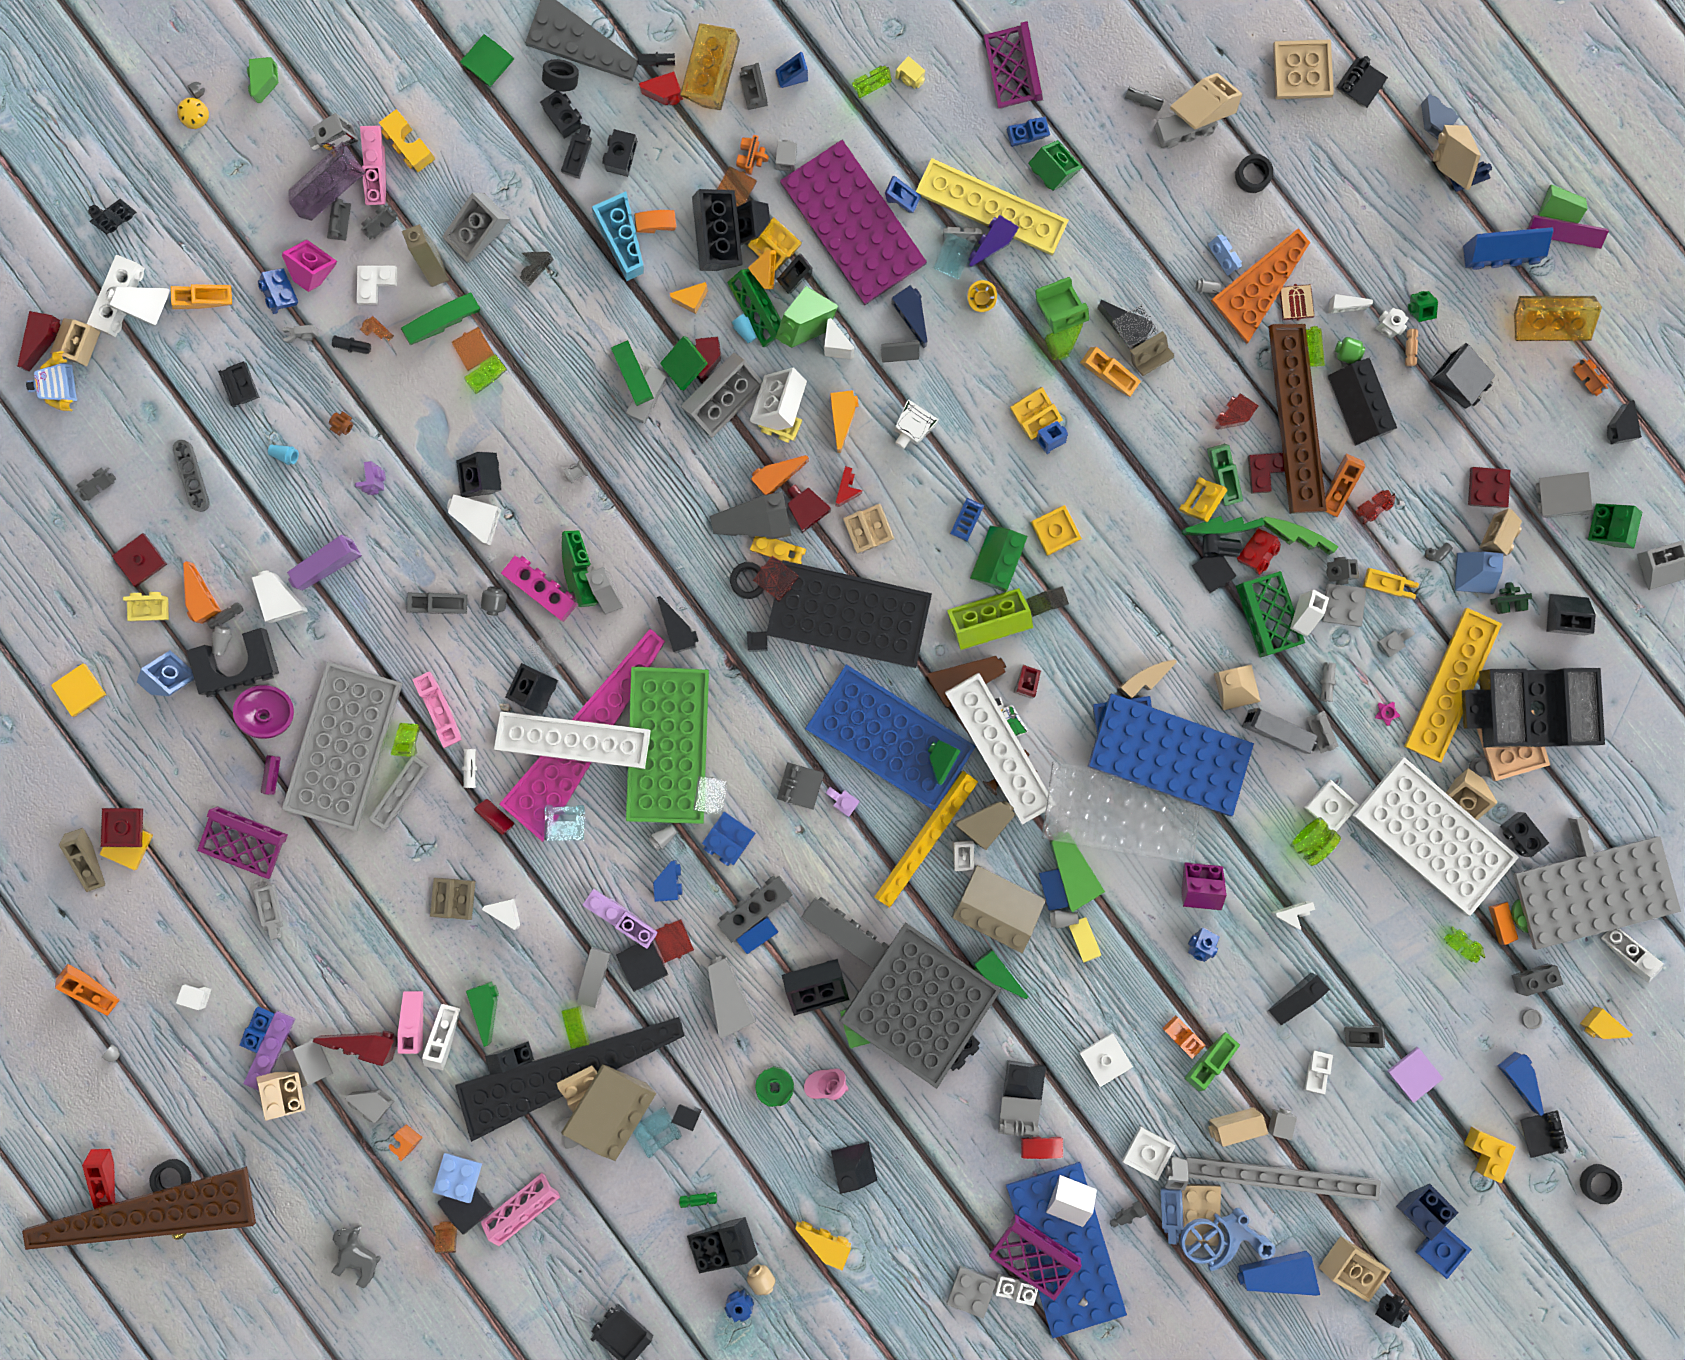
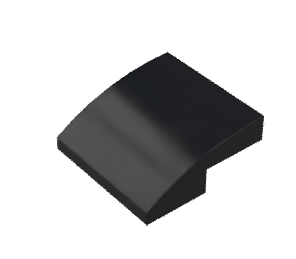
M654 941L651 942L647 949L638 943L616 954L633 992L669 975Z
M475 1187L471 1203L446 1196L437 1202L462 1235H465L494 1209L485 1194L480 1193L477 1187Z

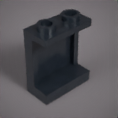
M620 1304L615 1308L611 1307L604 1315L606 1319L602 1323L598 1322L591 1330L593 1334L590 1340L592 1342L595 1340L599 1342L617 1360H636L653 1338V1334Z

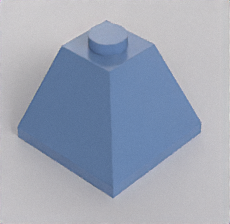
M1457 553L1454 591L1494 594L1502 574L1503 553Z
M168 651L141 668L137 683L150 695L170 696L193 681L194 676L190 667L172 651Z

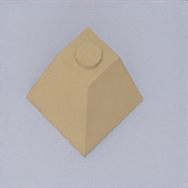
M1252 665L1214 673L1223 710L1261 702Z
M1469 768L1454 780L1446 792L1448 796L1476 820L1497 804L1485 780Z

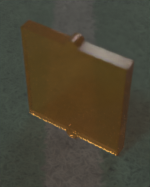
M729 166L717 190H735L737 207L746 203L757 180L746 175L744 171L740 172Z
M479 327L468 333L464 332L463 336L452 341L454 348L468 371L478 365H483L485 361L495 356Z

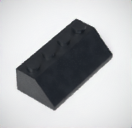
M698 189L692 196L699 270L720 271L741 266L743 263L735 190Z
M1370 357L1328 375L1355 446L1397 429Z

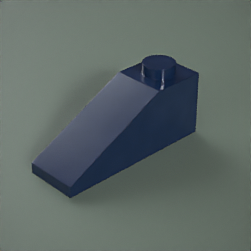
M909 285L893 296L891 303L924 349L927 347L928 341L921 301L922 296L916 288L913 289Z

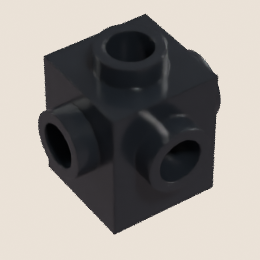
M1386 1293L1380 1299L1379 1308L1375 1315L1391 1326L1400 1328L1402 1322H1405L1409 1316L1408 1311L1410 1307L1404 1304L1406 1300L1399 1295L1394 1294L1392 1296Z

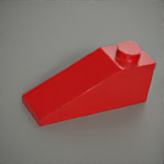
M91 1149L82 1164L93 1208L96 1209L115 1203V1169L111 1149Z

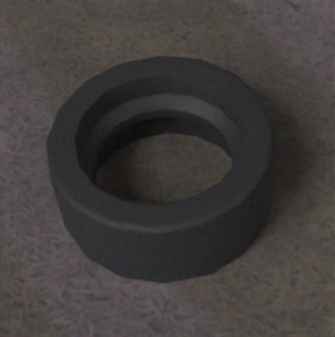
M551 59L543 64L542 82L550 89L562 92L571 91L577 87L579 69L574 64L560 59Z
M1261 154L1246 156L1235 171L1237 185L1248 193H1257L1264 190L1273 177L1274 169L1272 163ZM1248 164H1257L1262 167L1265 172V178L1261 183L1253 184L1244 177L1243 170Z
M753 562L738 564L730 575L732 590L743 599L758 597L763 593L764 587H766L764 586V570ZM746 569L755 571L759 578L763 577V580H759L763 583H759L758 587L750 592L741 590L737 584L738 575Z
M169 1159L157 1165L152 1170L149 1178L150 1188L152 1192L166 1189L160 1181V1174L164 1169H175L181 1177V1184L191 1182V1171L183 1161Z
M1593 1164L1582 1172L1580 1187L1583 1194L1592 1201L1599 1204H1610L1620 1197L1622 1181L1613 1169L1602 1164ZM1605 1173L1611 1179V1186L1606 1194L1598 1196L1592 1192L1591 1182L1597 1174Z

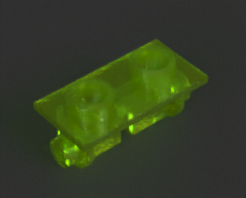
M880 65L869 72L870 77L864 74L854 79L852 86L857 90L859 99L892 82L889 67Z
M1312 326L1310 329H1306L1310 367L1325 366L1322 329L1318 328V326Z
M1452 926V934H1447L1444 937L1446 944L1454 950L1458 951L1463 947L1464 949L1460 954L1470 962L1477 963L1481 957L1485 958L1484 947L1479 942L1470 940L1463 930H1457Z

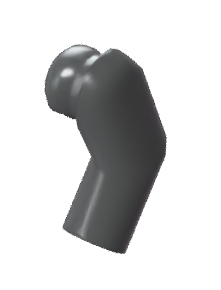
M1445 543L1439 550L1428 548L1425 551V558L1429 561H1442L1453 547L1449 543Z

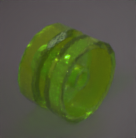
M1322 817L1314 819L1305 826L1293 839L1290 846L1297 854L1304 853L1303 860L1310 866L1317 865L1324 860L1341 840V836L1334 829L1328 830L1329 824Z

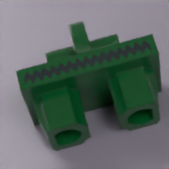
M1507 582L1505 588L1499 590L1500 594H1505L1506 596L1490 599L1491 605L1495 604L1497 614L1510 613V602H1514L1515 612L1528 610V600L1532 599V593L1515 595V593L1520 592V587H1514L1512 582Z

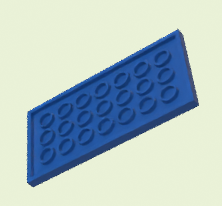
M847 664L805 728L934 811L947 794L976 747ZM937 740L961 750L942 785L937 784L929 761L930 753L927 752L932 742L936 743Z
M1111 693L1109 694L1087 767L1231 817L1234 815L1254 743Z
M1080 1162L1006 1184L1014 1213L1081 1258L1082 1267L1077 1273H1074L1055 1301L1038 1290L1052 1338L1127 1316L1095 1208L1093 1214L1083 1227L1046 1213L1059 1175L1087 1185ZM1024 1245L1027 1254L1036 1252L1034 1245ZM1049 1255L1040 1256L1042 1265L1053 1263L1052 1257ZM1038 1257L1028 1258L1031 1267L1039 1266ZM1065 1266L1056 1267L1058 1276L1067 1275L1070 1271ZM1054 1268L1043 1269L1044 1278L1056 1277ZM1040 1270L1032 1271L1035 1280L1042 1279ZM1057 1281L1047 1282L1046 1288L1054 1293L1058 1287ZM1083 1297L1088 1301L1087 1306L1084 1307L1078 1304Z

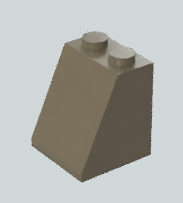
M996 801L955 821L954 825L982 849L987 850L1016 814L1013 812L1014 807L1008 802Z

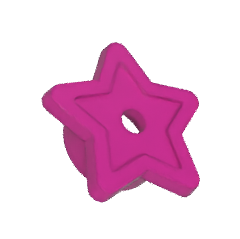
M1391 702L1388 705L1378 703L1379 712L1375 716L1376 719H1383L1385 724L1390 726L1394 718L1400 717V714L1395 709V702Z

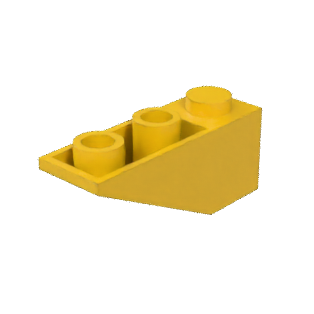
M797 1221L795 1229L825 1264L843 1271L851 1250L849 1240L843 1236H832L828 1230L822 1228L817 1230L808 1222L802 1221L800 1223Z

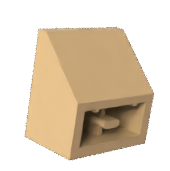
M63 318L50 354L64 351L62 358L87 367L101 331L74 319Z
M273 1072L256 1077L265 1121L306 1110L298 1072Z

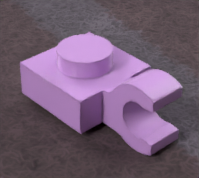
M829 787L826 791L827 795L836 800L833 806L848 817L860 802L845 790L839 794Z

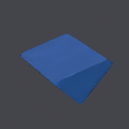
M1056 868L1038 873L1048 910L1069 907L1059 869Z
M767 916L738 937L736 941L746 954H749L779 931Z

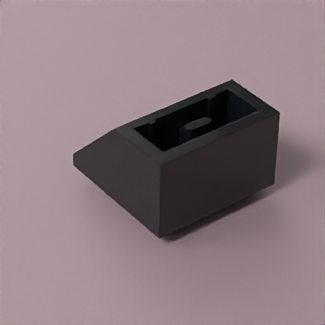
M1549 594L1546 632L1582 636L1594 634L1596 614L1588 597Z

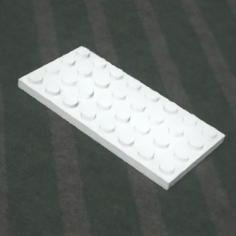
M1401 757L1352 815L1468 916L1472 915L1519 858L1405 757Z

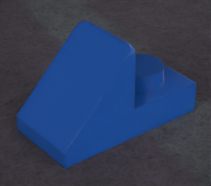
M892 176L885 191L887 203H897L909 213H914L921 198L920 194L896 176Z

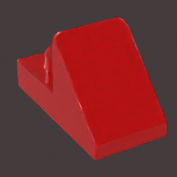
M847 466L844 468L836 499V506L838 507L861 495L863 491L848 487L853 485L855 474H852V468Z

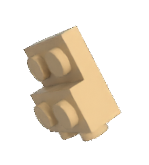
M593 1066L557 1083L559 1091L567 1100V1104L572 1112L576 1109L597 1074Z

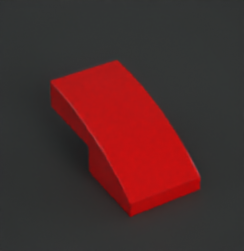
M1021 1138V1158H1063V1138Z

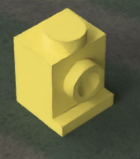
M908 56L896 69L895 78L899 79L901 77L905 85L911 86L914 89L916 87L920 88L925 81V70Z

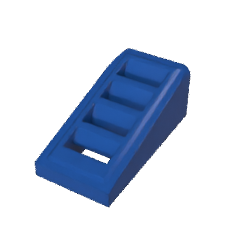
M966 498L950 534L967 542L984 505ZM967 505L977 509V513L967 509ZM964 512L973 516L974 519L963 516ZM960 520L970 523L971 526L968 527L960 523ZM957 527L968 531L967 534L956 530Z

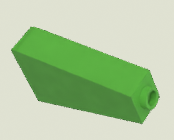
M1059 831L1052 836L1053 840L1050 841V846L1056 867L1060 872L1069 905L1068 909L1074 912L1103 894L1105 890L1070 834Z

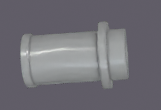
M1204 278L1197 280L1195 285V291H1198L1199 294L1203 292L1219 294L1221 289V282L1205 281Z

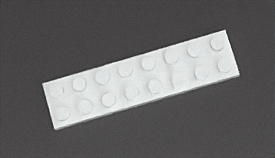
M977 673L945 692L1010 805L1014 807V812L1022 825L1055 806L1054 801L981 675Z
M500 712L494 750L645 769L651 730Z

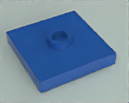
M1445 1226L1432 1241L1426 1237L1415 1252L1443 1277L1448 1279L1472 1249Z

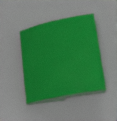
M483 34L462 58L460 63L464 68L475 74L480 81L491 87L513 62L514 58L495 41Z

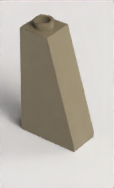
M419 224L403 230L402 234L407 247L431 287L449 281L438 249L422 226Z

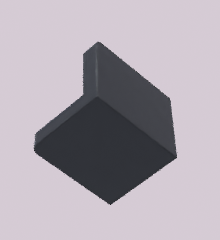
M747 631L748 652L768 651L767 632Z
M679 1104L671 1123L693 1131L702 1109L697 1107L691 1109Z

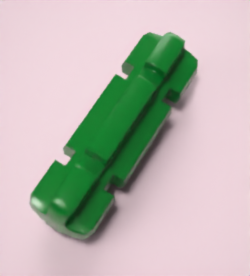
M711 1192L708 1195L703 1193L690 1195V1197L681 1196L679 1198L680 1208H686L688 1205L694 1207L706 1205L707 1203L709 1205L716 1204L718 1201L716 1192Z

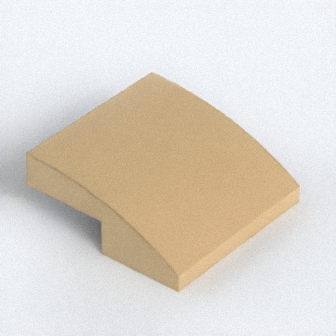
M881 504L843 518L857 553L895 539Z

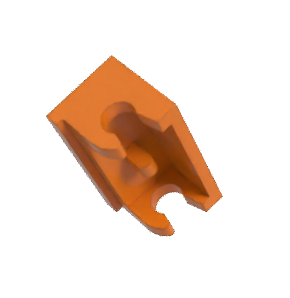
M406 1124L393 1136L396 1141H399L400 1147L395 1148L394 1145L389 1144V1149L399 1157L398 1160L402 1161L413 1151L423 1137Z

